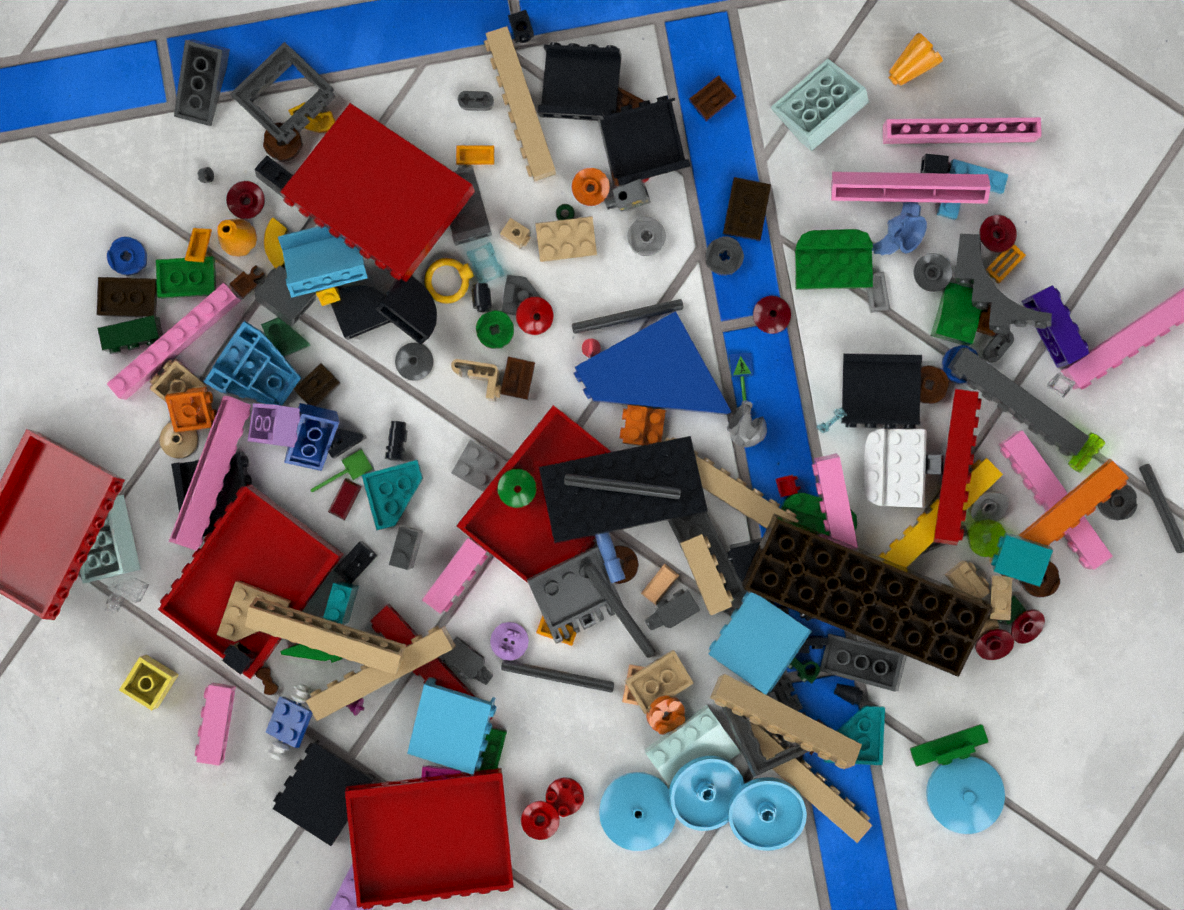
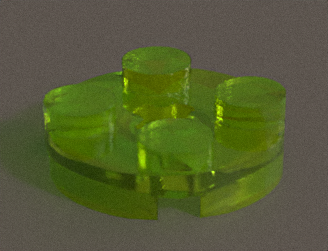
M993 519L978 520L968 530L967 539L969 547L975 554L981 557L992 558L994 554H998L999 547H997L999 538L1000 536L1004 537L1006 531L1000 523ZM990 533L991 540L984 543L983 535Z

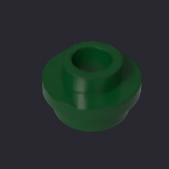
M562 204L556 209L558 220L572 219L575 216L574 209L569 204ZM563 210H567L569 212V215L567 217L562 216L561 213Z

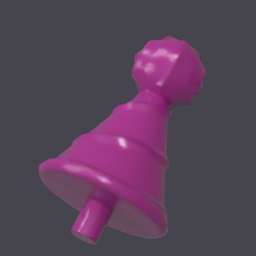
M360 698L346 706L354 716L358 715L361 710L364 711V699Z

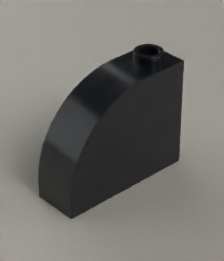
M411 275L407 282L402 279L399 281L395 279L375 308L376 311L420 345L429 339L436 326L437 309L433 297L426 287L415 279L413 275Z
M357 285L344 289L340 287L338 288L340 300L330 303L343 336L347 340L391 323V321L375 310L384 294L369 286Z
M762 538L730 545V551H727L729 562H733L736 574L741 582H743Z

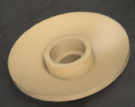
M170 422L160 433V446L170 457L185 458L191 455L197 447L198 434L196 430L174 432L172 422ZM178 435L180 440L176 443L174 437Z

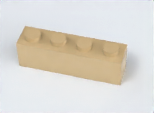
M702 534L680 542L709 614L713 615L732 607L733 597L730 591H726L723 584L726 581L722 572L718 573L716 566L719 564L715 555H711L708 548L711 545L707 536L703 537Z

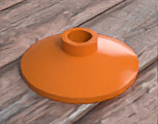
M583 169L575 175L572 181V193L575 199L583 205H598L609 194V180L599 169ZM590 185L594 187L592 192L587 190V187Z

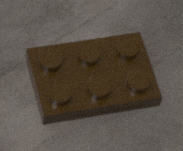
M737 177L733 178L723 229L724 235L755 241L761 240L771 184Z
M98 277L96 315L114 317L156 316L157 279Z

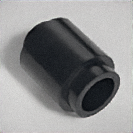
M474 284L471 290L473 309H477V312L489 311L488 308L492 307L488 284Z

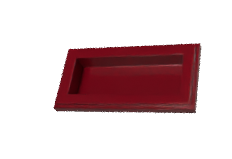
M345 478L328 512L345 521L362 486Z

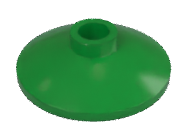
M509 470L501 476L498 482V495L510 507L520 508L526 506L533 500L536 494L535 480L525 470ZM519 485L521 491L515 492L514 487Z

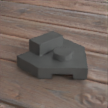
M507 275L502 312L516 315L517 308L523 300L529 297L541 298L526 277Z

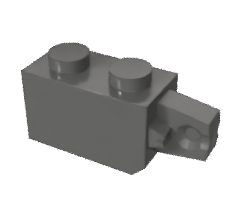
M681 589L673 594L674 598L667 601V599H664L656 604L658 606L655 609L656 611L645 619L650 630L663 625L667 628H672L701 611L688 589L686 591Z
M456 637L453 640L456 646L441 656L444 658L443 662L450 668L453 666L459 670L458 674L464 679L470 678L472 680L474 678L487 685L492 679L493 674L484 666V657L459 637Z

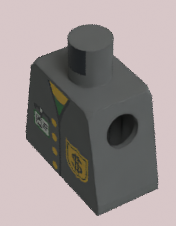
M641 179L613 189L614 196L604 199L607 210L618 207L621 212L651 203L646 186ZM627 196V199L622 201L623 197Z

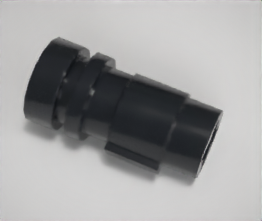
M391 421L388 436L389 442L388 446H386L388 451L385 452V459L404 461L403 452H405V448L403 447L404 442L407 441L408 432L406 430V422Z

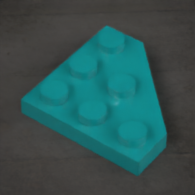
M418 460L362 475L376 531L397 525L423 479Z
M864 705L837 730L842 735L862 744L855 764L883 765L884 706ZM824 760L826 763H835L831 760Z

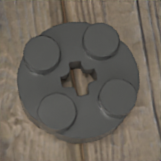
M720 237L712 241L705 253L706 265L715 274L722 276L732 275L740 268L744 259V253L738 241L731 237ZM726 251L730 259L722 261L719 254H723Z
M1126 484L1120 490L1115 489L1111 493L1112 496L1106 502L1097 504L1100 512L1106 518L1115 521L1130 518L1137 509V494L1131 486ZM1114 498H1121L1120 506L1114 505Z

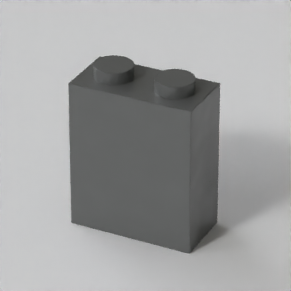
M279 265L276 270L272 269L269 272L264 283L257 285L254 290L255 300L289 326L293 327L315 302L316 292L291 298L285 280L287 279L286 270Z
M406 526L399 527L389 565L405 570L412 569L423 531Z

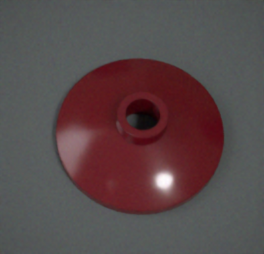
M241 181L229 189L226 203L230 212L236 217L251 219L262 211L265 204V196L257 184L250 181ZM249 198L250 203L244 204L245 199Z
M1003 215L989 216L982 222L979 229L982 244L992 252L1007 251L1014 245L1017 238L1014 223ZM993 232L997 233L998 238L993 236Z
M778 296L762 298L757 302L753 310V320L756 326L768 334L783 331L791 319L789 305ZM770 311H775L776 316L771 317L769 314Z
M1035 609L1025 611L1019 615L1011 628V635L1014 641L1025 644L1034 640L1043 630L1045 624L1044 615Z
M1003 629L987 631L978 638L975 645L976 652L981 658L986 660L1001 659L1012 651L1014 638L1011 633Z

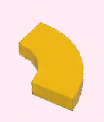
M305 102L289 109L290 115L292 116ZM331 111L320 112L314 119L307 116L310 123L304 128L316 133H327L335 123V119Z
M272 217L265 230L264 247L269 261L277 268L279 265L281 267L285 265L278 236L286 235L288 229Z

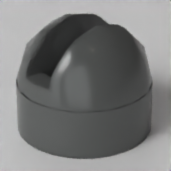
M209 167L201 168L197 172L198 180L202 183H210L214 180L213 170Z

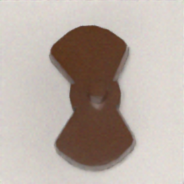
M268 667L260 668L256 673V677L262 680L263 685H265L264 694L274 695L278 691L279 686L271 677V669Z

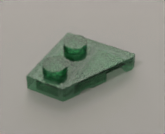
M279 317L261 324L266 337L283 357L311 346L306 339Z

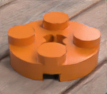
M664 695L654 700L650 705L649 713L647 712L646 715L649 725L661 735L673 731L685 722L683 704L678 698L670 697L669 695ZM667 711L669 714L666 717H663L664 712Z

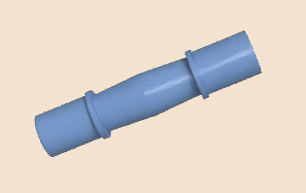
M610 534L595 535L610 582L614 583L625 579L619 561L620 558H617Z

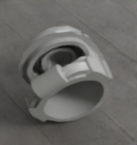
M744 400L742 405L734 412L727 430L731 433V439L734 443L748 448L764 440L767 426L763 416L752 420L750 414L752 403Z

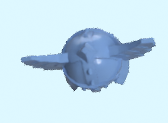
M903 202L901 214L895 216L887 223L888 234L882 240L873 244L872 251H874V254H880L881 256L891 255L899 249L907 254L918 247L927 229V221L924 217L920 216L921 206L918 202Z

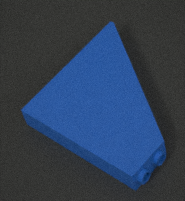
M676 311L575 366L576 372H574L578 383L583 382L585 388L582 390L587 399L591 398L593 402L721 415L731 413L728 404Z

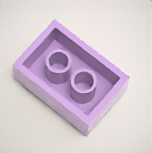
M253 403L248 441L294 447L297 441L296 431L297 424L300 421V409L281 405Z

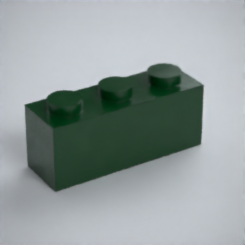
M154 315L97 328L102 351L109 352V354L121 353V349L126 348L128 350H136L140 348V345L144 344L151 346L163 335L160 318Z

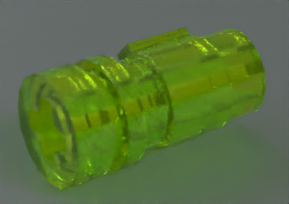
M1092 432L1088 434L1089 438L1077 456H1072L1068 462V465L1076 472L1080 473L1093 459V456L1100 452L1099 449H1102L1106 444L1101 437Z

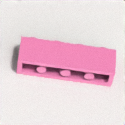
M470 537L467 538L422 601L440 614L443 611L448 612L454 604L451 600L455 595L460 596L465 589L462 585L466 580L471 581L477 573L474 569L478 564L482 566L488 558L485 555L488 551Z
M211 683L205 688L204 699H206V703L201 710L203 722L198 729L200 741L195 749L196 762L218 766L224 763L236 686Z

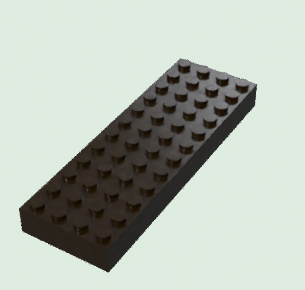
M775 513L742 582L744 590L957 677L960 676L993 608L983 599Z

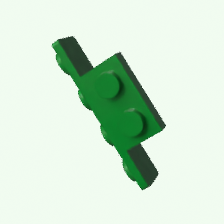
M979 724L911 747L910 752L917 767L933 761L941 765H948L953 762V759L970 757L971 753L976 752L974 747L988 743V738L984 726Z

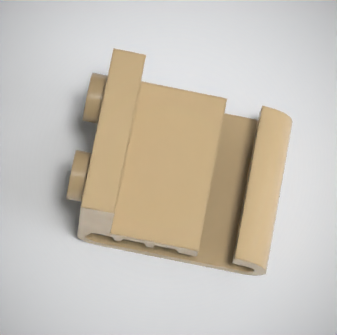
M460 359L452 361L451 368L459 377H462L463 371L458 367L466 366L475 368V371L468 370L467 376L470 379L488 381L486 399L488 401L496 402V397L500 398L501 386L498 385L500 371L495 365Z

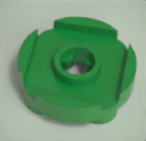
M495 310L485 313L477 321V337L487 348L502 349L513 339L514 324L504 312ZM496 325H498L500 333L492 335L490 327H495Z

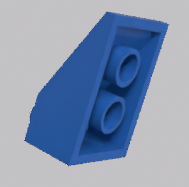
M299 403L300 421L297 424V441L294 447H287L284 463L322 471L339 425L337 411Z

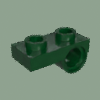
M794 657L788 668L792 669L794 667L798 671L796 675L804 683L808 680L812 684L820 673L819 665L810 659L800 663ZM813 664L814 671L811 674H806V666Z

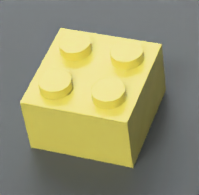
M146 654L138 658L119 691L152 711L159 708L179 674Z

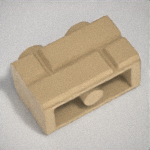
M960 561L945 574L951 584L963 592L980 599L990 593L988 589L989 583L982 576L979 578L975 573L977 568L970 561L968 563L967 561Z
M992 576L991 606L993 608L990 612V619L1010 620L1011 577Z

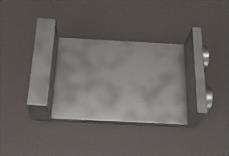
M468 165L458 167L457 171H453L473 184L475 190L474 194L450 224L453 241L456 246L492 236L474 169Z

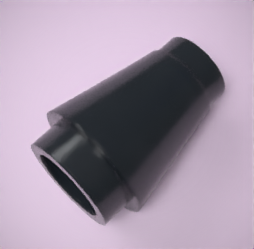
M837 683L834 694L851 705L856 704L859 706L864 691L860 690V687Z

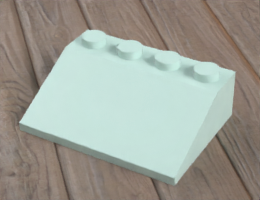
M827 59L771 106V109L795 137L812 151L868 104L869 100L865 87L831 60Z
M124 495L116 497L113 508L109 511L104 526L100 529L96 542L91 547L87 560L80 569L83 584L141 570Z
M708 705L686 719L682 725L668 732L645 749L646 755L669 786L679 769L693 759L702 756H718L730 761L741 753Z

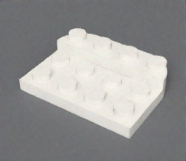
M879 429L868 435L865 444L864 492L868 501L879 506L924 507L927 430Z

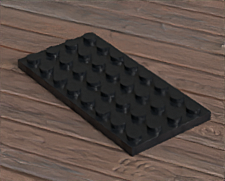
M691 436L539 467L554 544L708 511ZM566 474L674 487L681 489V495L679 499L577 487L565 485L564 479Z

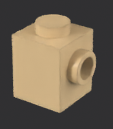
M512 218L509 219L500 233L503 239L519 249L522 246L526 247L531 239L529 236L530 230Z

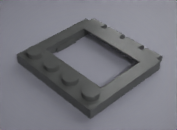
M285 42L230 93L231 97L279 143L283 140L286 144L296 136V133L293 131L294 128L300 132L310 123L307 116L314 119L324 109L320 103L327 106L336 98L332 93L334 91L333 87ZM293 64L319 90L281 127H277L271 121L272 119L252 102Z
M781 677L770 693L774 692L779 702L796 711L803 709L797 694L790 695V692L795 691L790 679L783 680ZM726 706L722 707L753 777L809 752L802 749L801 745L798 744L796 747H790L767 760L760 749V744L757 738H755L751 729L752 726L746 716L736 715L732 712V709Z

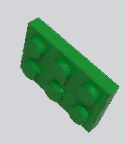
M205 257L203 263L185 261V258L156 260L157 298L209 296L216 290L215 257Z

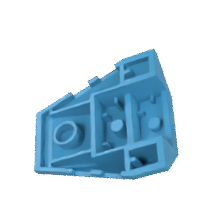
M244 320L216 360L204 383L221 393H231L238 395L240 398L245 399L246 397L257 400L260 403L282 406L301 379V376L261 330Z

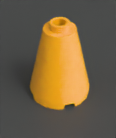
M917 33L889 70L890 76L888 78L895 86L897 84L902 86L943 62V59L938 51L935 52L932 48L933 45L921 33Z
M236 218L219 223L217 227L219 244L227 254L240 257L247 255L255 247L257 241L256 230L248 221Z

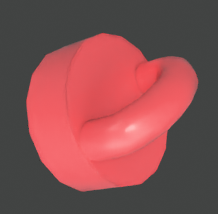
M591 338L583 342L582 352L586 357L591 358L600 353L601 347L597 340Z

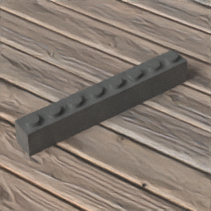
M961 348L947 367L952 371L951 374L967 381L966 385L973 390L978 389L982 392V396L985 399L996 402L1000 410L1010 412L1014 420L1028 425L1029 431L1034 434L1039 433L1044 437L1043 440L1046 443L1057 446L1061 454L1077 456L1088 440L1089 436L968 348Z

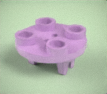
M506 622L497 626L491 634L490 640L491 648L496 656L509 661L521 657L527 650L529 642L525 629L514 622Z

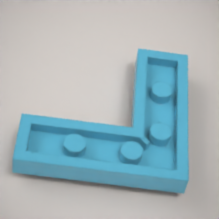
M955 159L951 161L949 174H988L990 191L999 194L1004 193L1008 174ZM940 203L937 215L956 220L961 203Z

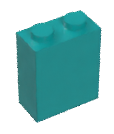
M1005 532L1004 537L1000 536L997 547H999L998 554H994L991 560L993 571L1040 587L1053 552L1052 547Z
M344 581L333 583L323 619L342 625L349 623L359 586Z

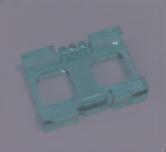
M490 242L467 251V256L475 270L479 283H487L505 276L501 265L497 262L494 255L496 253ZM486 249L489 257L483 261H477L475 252ZM493 266L496 275L485 279L482 270Z
M842 407L833 411L835 416L826 424L823 422L818 424L816 428L821 433L828 432L832 424L838 419L847 416Z

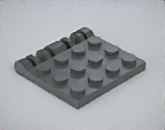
M597 546L589 548L526 579L556 644L563 641L558 628L561 629L565 639L570 637L565 627L570 622L576 634L580 632L576 622L578 618L584 630L597 624L592 611H595L600 622L603 621L604 616L600 611V607L604 605L610 616L615 615L612 608L584 569L587 565L593 563L621 601L614 583L610 582L605 565H603L604 560Z

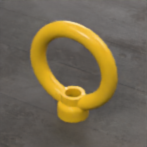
M441 258L434 261L428 267L424 277V285L435 301L445 304L454 303L465 295L469 287V279L474 277V274L468 263L463 265L453 258ZM445 265L456 268L462 279L460 289L450 296L440 295L432 286L433 273L439 267Z

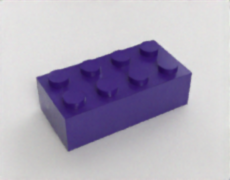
M1051 285L1021 302L1026 308L1052 313V325L1044 329L1036 328L1056 367L1059 368L1069 365L1090 353L1087 342L1079 334L1078 325L1072 321L1069 316L1070 311L1068 307L1063 305L1060 299L1061 294L1059 290Z

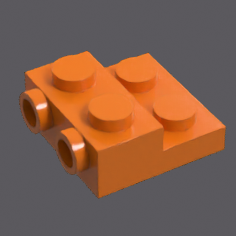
M207 387L191 388L186 392L171 393L165 396L174 432L212 427L217 411L212 409L213 394L211 391L208 392Z
M628 405L627 409L623 408L622 420L626 421L625 428L621 427L619 439H623L624 444L639 446L661 442L666 410Z

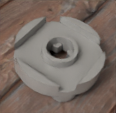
M652 217L639 218L628 230V244L632 251L639 255H654L661 250L665 243V229L662 224ZM644 232H648L649 235H652V238L645 241L641 238V235H644Z

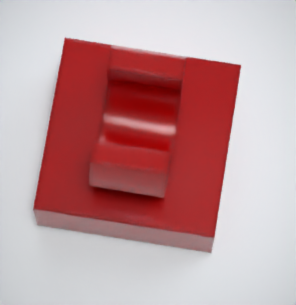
M792 474L776 479L780 497L798 493V490L801 488L800 486L796 487L795 480L798 479L797 476Z

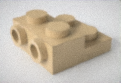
M176 358L173 361L169 359L162 367L164 371L161 375L155 374L149 381L151 383L150 390L165 402L167 394L186 392L191 388L206 386L204 382Z

